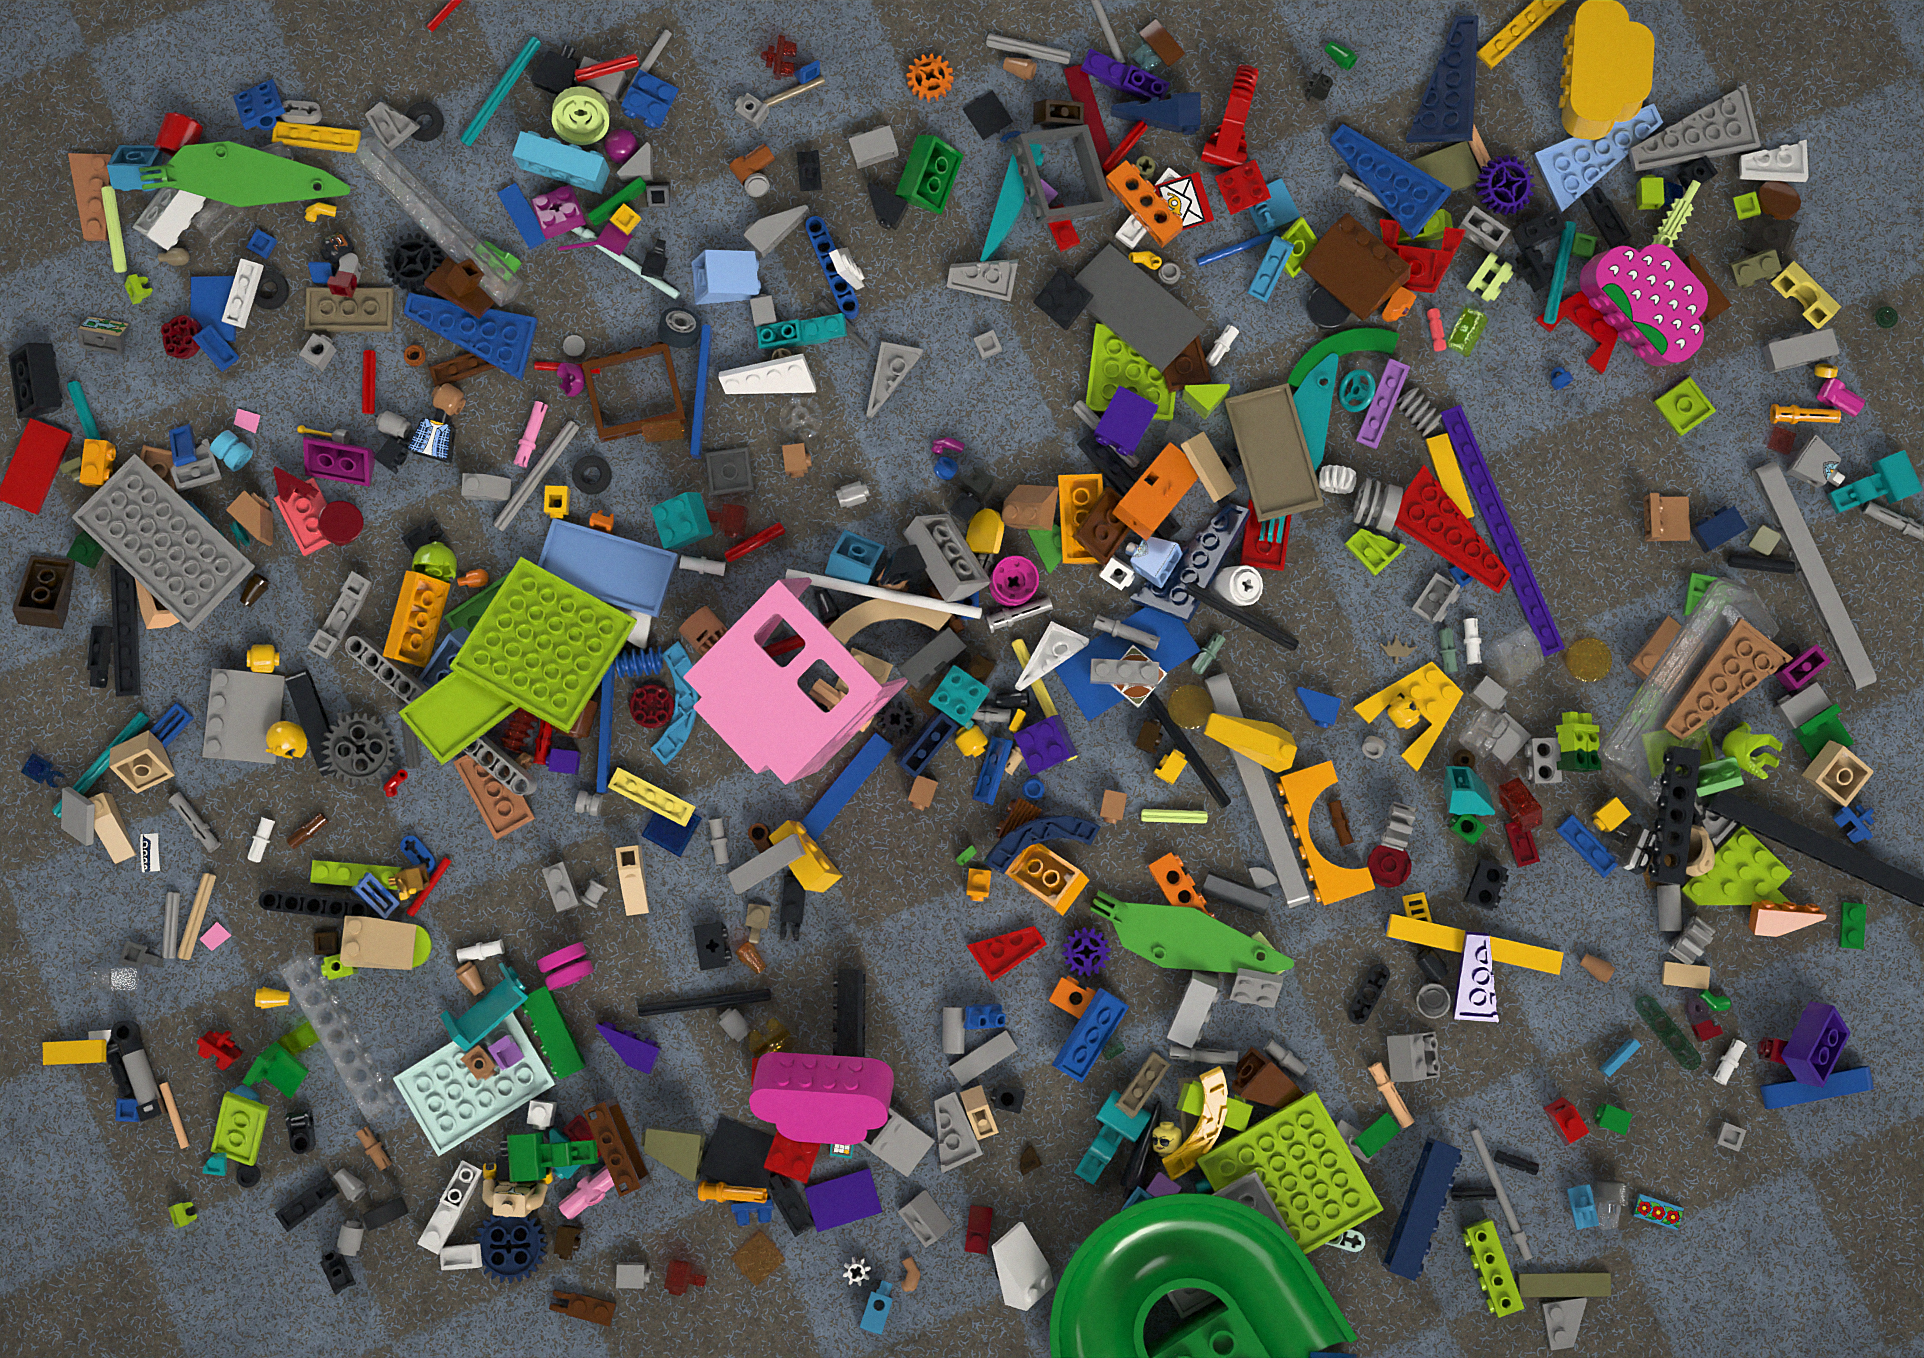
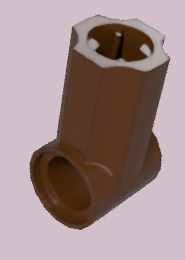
M758 822L749 828V839L754 843L760 854L774 846L769 839L771 833L766 824ZM757 826L762 827L765 831L762 839H757L753 835V830Z

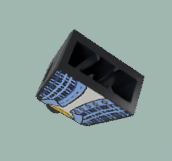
M437 409L434 420L422 418L407 450L416 455L452 464L456 429L452 425L446 424L449 415L444 410Z

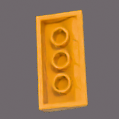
M1102 474L1058 475L1062 563L1100 564L1072 535L1103 492Z
M406 571L383 657L422 668L427 666L433 651L450 583L418 572Z

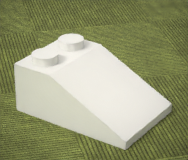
M1023 1222L1016 1224L992 1245L1005 1305L1027 1311L1054 1286L1049 1264Z

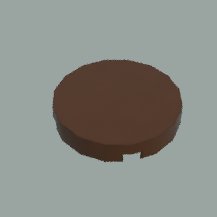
M1781 181L1764 183L1757 194L1760 209L1765 214H1771L1778 220H1787L1794 217L1801 206V199L1796 190Z

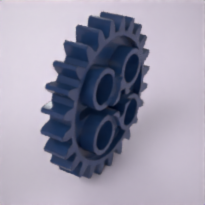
M492 1213L490 1214L491 1221L487 1219L482 1221L485 1228L478 1227L477 1230L481 1235L475 1236L474 1239L480 1243L482 1266H486L484 1274L490 1271L493 1272L491 1279L493 1280L500 1276V1283L504 1282L506 1277H508L509 1284H512L515 1277L518 1282L523 1281V1274L529 1278L531 1277L530 1270L533 1272L539 1270L536 1263H544L540 1256L547 1254L542 1247L547 1246L548 1242L542 1241V1238L547 1233H540L539 1230L543 1227V1224L535 1225L537 1217L530 1220V1213L526 1217H497V1215ZM518 1228L526 1230V1239H520L517 1236ZM495 1229H501L504 1232L503 1240L495 1238ZM510 1240L511 1244H531L530 1247L517 1246L511 1251L510 1247L491 1248V1244L504 1245L510 1242ZM519 1251H524L527 1254L526 1262L518 1260L517 1253ZM496 1252H501L504 1255L503 1263H498L495 1260Z

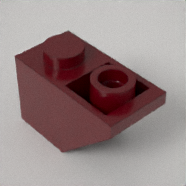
M1763 1037L1757 1046L1759 1059L1787 1065L1781 1055L1788 1041Z

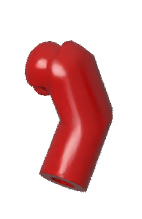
M399 770L384 784L383 791H385L387 797L397 795L396 787L407 779V771Z

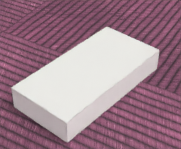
M480 1243L443 1246L439 1253L441 1270L482 1267Z

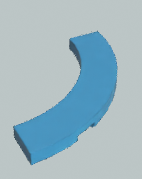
M679 641L662 653V657L671 671L675 684L674 714L663 736L651 747L652 751L665 766L677 755L687 741L697 714L693 706L698 702V692L683 678L693 665Z

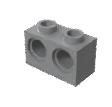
M1533 738L1528 740V744H1525V756L1529 757L1526 777L1527 780H1530V784L1561 783L1562 772L1557 770L1556 761H1561L1558 738ZM1539 744L1546 747L1545 756H1541L1537 752ZM1541 766L1545 767L1548 771L1546 778H1542L1539 775L1538 771Z

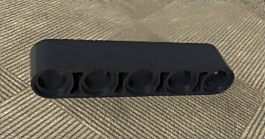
M304 668L286 675L285 682L321 775L326 776L336 772L335 770L327 771L331 765L330 762L323 763V760L328 758V756L321 754L322 751L327 750V747L321 745V742L328 741L324 733H332V731L329 729V721L309 670Z
M274 890L262 892L258 899L260 907L268 911L345 919V916H358L356 908L361 904L364 907V914L361 917H370L372 915V909L362 900ZM270 895H274L276 899L273 906H269L267 902ZM293 897L298 901L295 909H292L289 903ZM317 899L320 903V908L315 912L312 909V902ZM337 902H340L342 905V911L339 914L334 912V905Z

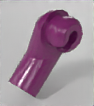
M950 437L940 438L933 441L931 451L934 454L940 455L943 453V449L948 448L962 453L965 443Z

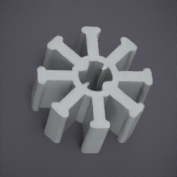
M1393 801L1388 810V818H1385V828L1381 834V845L1401 851L1404 850V847L1406 848L1409 834L1411 835L1413 830L1411 825L1416 816V813H1414L1415 807Z
M1697 916L1691 917L1688 924L1682 926L1683 931L1671 941L1672 946L1668 948V952L1686 965L1693 964L1696 956L1700 957L1704 953V946L1711 943L1713 940L1711 936L1716 932L1714 928Z

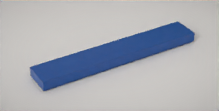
M703 325L701 329L690 454L695 459H701L713 333L711 325Z
M614 661L602 679L597 792L606 794L609 792L615 678Z
M876 732L801 822L807 830L806 833L814 842L893 748L891 744Z

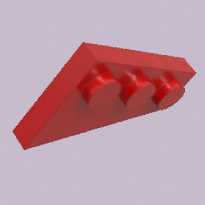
M1032 926L966 946L992 983L1046 946L1047 943L1036 927Z

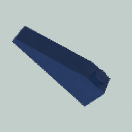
M1200 92L1172 94L1171 99L1161 100L1159 97H1155L1145 104H1142L1140 101L1111 105L1110 114L1112 117L1136 123L1141 120L1148 126L1176 133L1182 132L1183 135H1192L1199 131L1201 125Z

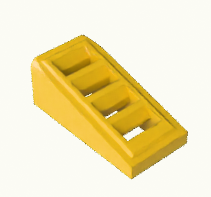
M1424 892L1402 896L1406 917L1412 919L1425 918V922L1432 923ZM1421 900V904L1409 906V902ZM1423 909V913L1415 915L1411 913L1412 910Z

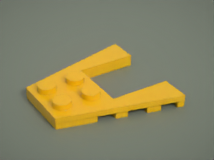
M1433 662L1428 663L1352 708L1369 724L1399 694L1403 697H1411L1420 709L1421 715L1431 724L1400 755L1415 771H1418L1463 695V692Z

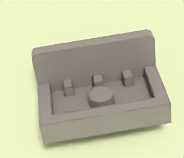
M1435 573L1411 608V611L1432 625L1437 621L1442 622L1448 613L1446 607L1449 603L1454 604L1460 595V592H1458L1460 585H1454L1438 573Z

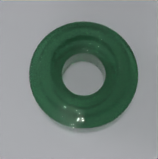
M1885 306L1876 312L1875 321L1881 328L1888 329L1897 323L1898 314L1892 307ZM1884 314H1888L1890 320H1886Z

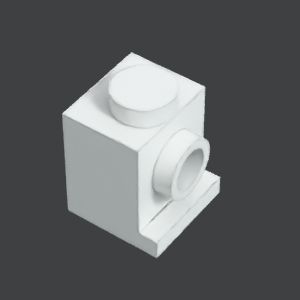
M1115 555L1099 571L1100 577L1120 590L1124 586L1129 587L1135 578L1133 575L1134 569L1115 557ZM1115 569H1121L1123 571L1122 574L1116 575L1114 573Z

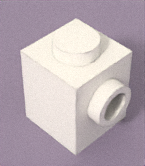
M538 1099L531 1100L527 1124H533L532 1128L546 1130V1126L554 1125L557 1102Z

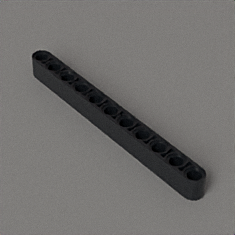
M1725 790L1707 795L1702 807L1703 809L1731 822L1734 820V823L1924 908V880Z

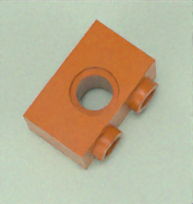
M1067 976L1066 979L1061 977L1048 1001L1080 1019L1097 992L1089 987L1083 990L1078 987L1079 982L1070 976ZM1072 992H1079L1082 995V1001L1077 1005H1073L1069 1001V996Z

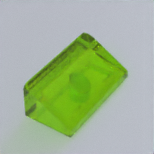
M1465 307L1446 342V346L1469 357L1488 322L1486 315Z

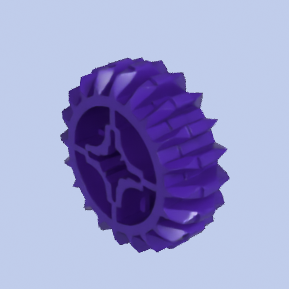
M1504 155L1503 158L1497 156L1494 158V161H1487V166H1482L1481 170L1484 174H1478L1477 178L1481 182L1475 185L1476 187H1481V191H1478L1476 195H1483L1484 198L1481 199L1480 203L1488 202L1487 210L1493 208L1494 214H1498L1500 211L1502 215H1507L1508 212L1514 214L1517 209H1524L1523 204L1530 202L1527 196H1533L1534 193L1530 188L1535 187L1536 184L1530 183V179H1533L1534 175H1528L1527 173L1531 167L1523 168L1525 161L1521 160L1518 162V157L1513 156L1510 159L1509 155ZM1506 168L1513 171L1517 178L1512 177ZM1497 172V174L1495 175L1496 181L1494 185L1491 186L1492 177L1494 173ZM1505 182H1507V183L1513 182L1512 184L1508 185V186L1505 187V188H1504V187L1498 188L1499 186L1503 185ZM1519 185V191L1516 196L1515 188ZM1493 192L1499 193L1505 202L1500 201Z

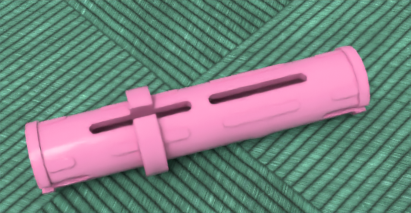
M539 401L534 402L523 438L519 439L518 442L520 446L513 461L514 464L527 467L531 452L536 448L535 441L548 405H543Z

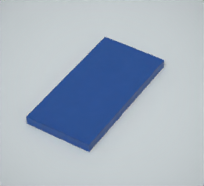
M1145 607L1121 623L1154 636H1159L1160 640L1156 650L1118 636L1112 637L1110 633L1105 632L1054 668L1088 722L1126 699L1111 685L1090 684L1091 659L1120 660L1134 645L1150 660L1159 662V667L1167 673L1201 651L1181 620Z

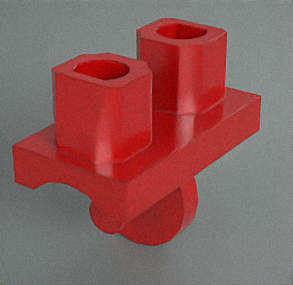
M229 1030L223 1034L218 1031L215 1033L208 1031L203 1037H199L197 1044L200 1045L197 1054L206 1059L214 1054L218 1057L215 1063L216 1067L223 1071L238 1060L243 1052L234 1046L235 1042L230 1040L232 1032Z

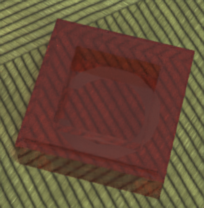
M1775 426L1767 448L1789 455L1796 433Z

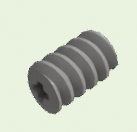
M1416 387L1403 395L1395 404L1402 402L1399 410L1408 409L1405 417L1413 415L1410 422L1411 424L1419 422L1416 429L1418 431L1425 429L1422 434L1424 437L1440 424L1439 420L1442 415H1433L1436 408L1428 409L1430 401L1422 402L1425 395L1416 396L1419 390Z

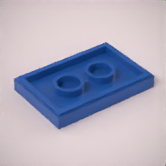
M235 276L191 277L190 317L195 318L201 324L202 329L211 324L226 342H236V326L222 322Z

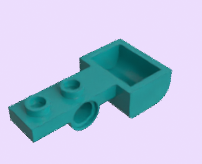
M1900 451L1871 464L1875 472L1874 475L1828 493L1827 496L1835 513H1841L1882 495H1885L1888 503L1892 504L1923 491L1906 451Z
M1112 1089L1095 1116V1119L1104 1125L1074 1171L1075 1174L1094 1185L1104 1167L1113 1157L1123 1137L1135 1143L1152 1115L1141 1108L1135 1118L1131 1119L1114 1106L1122 1095Z

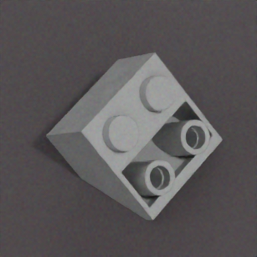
M1435 1032L1387 1036L1391 1082H1410L1440 1077V1063L1437 1052L1438 1042Z

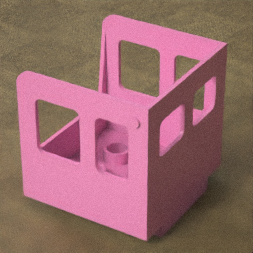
M809 577L781 579L769 587L766 593L683 676L702 697L693 708L756 774L771 769L785 785L818 772L908 682L906 677L879 684L804 606L798 598L811 584L812 580ZM783 618L805 641V648L786 667L779 666L762 648ZM818 659L824 660L849 687L848 694L830 712H823L798 685L799 677Z

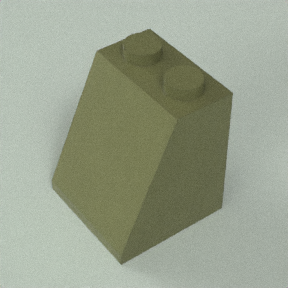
M652 1125L642 1133L641 1146H644L646 1154L690 1181H696L700 1178L701 1173L699 1172L702 1167L706 1132Z

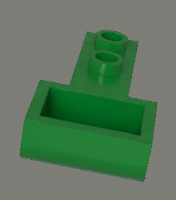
M543 1132L507 1135L510 1182L546 1178V1167L598 1163L596 1140L544 1143Z

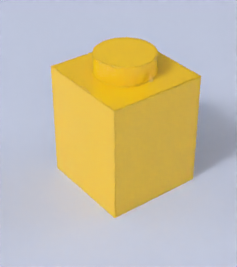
M1614 797L1591 816L1595 819L1593 820L1594 825L1600 831L1611 832L1628 818L1631 813L1617 797Z

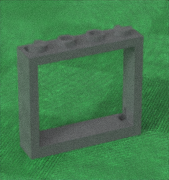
M1088 124L1024 133L1011 142L1012 153L1018 164V173L1022 177L1024 192L1028 197L1031 214L1034 216L1036 225L1102 215L1113 207ZM1072 138L1092 203L1049 210L1029 144Z

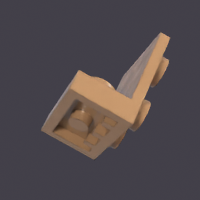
M1650 493L1643 498L1645 541L1690 540L1688 497H1659V493Z

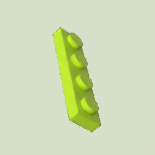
M312 860L310 883L356 886L358 881L364 878L363 875L369 872L386 889L400 890L397 889V886H390L388 879L389 877H395L394 875L403 870V868ZM369 881L366 883L369 887L375 888Z

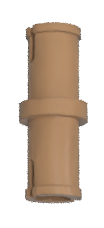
M369 1126L355 1133L367 1150L365 1151L366 1155L371 1156L379 1171L392 1164L381 1148L382 1143H378Z

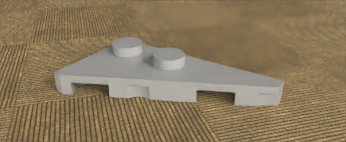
M881 341L866 415L868 418L874 417L922 356L923 349Z

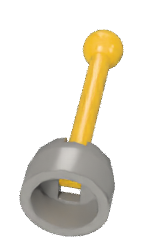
M304 425L297 427V431L300 434L305 432L330 437L333 442L349 444V430L337 429L333 433L308 429Z

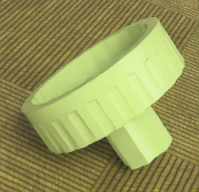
M577 86L566 89L554 100L552 107L553 128L563 140L575 145L595 143L606 134L609 127L608 103L599 92L588 87Z

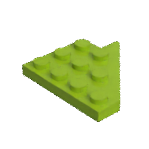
M1740 826L1715 852L1713 869L1701 876H1692L1680 888V891L1695 905H1752V901L1761 902V900H1770L1777 904H1783V902L1790 901L1778 888L1792 872L1746 828Z

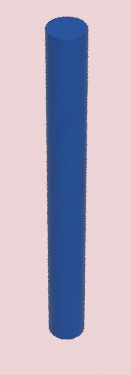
M1278 229L1199 257L1196 259L1198 267L1269 242L1273 240L1275 235L1281 237Z

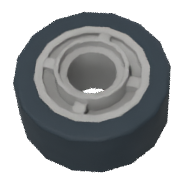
M673 307L661 314L657 332L660 339L667 345L679 349L689 348L698 341L701 322L694 312L681 307Z

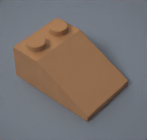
M1668 615L1626 667L1648 685L1655 687L1661 694H1664L1681 677L1703 643Z

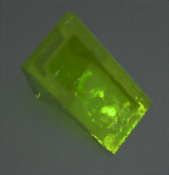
M308 1020L292 1032L285 1033L276 1042L295 1058L323 1038L312 1021Z

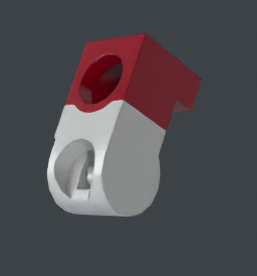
M348 253L340 257V267L336 277L330 276L327 284L331 294L353 298L362 273V267L358 257L353 253Z

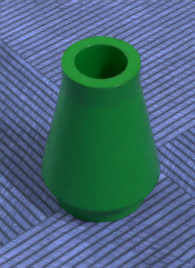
M1331 41L1325 48V52L1341 70L1349 71L1358 59L1355 51L1341 46L1334 41Z

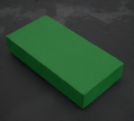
M1386 1112L1353 1141L1366 1158H1370L1397 1135L1401 1129Z

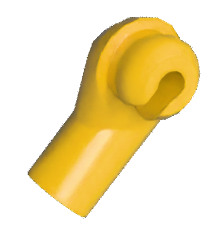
M320 202L306 208L305 219L309 222H315L317 215L320 214L335 217L337 206Z

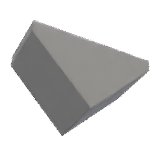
M648 142L617 172L622 182H633L638 177H641L643 181H653V150Z

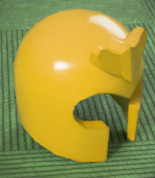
M289 721L274 723L266 734V744L269 749H266L265 752L292 759L288 751L295 749L292 755L301 758L307 749V738L303 727Z

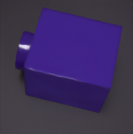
M551 748V754L548 753L546 757V767H549L548 771L578 775L581 753Z

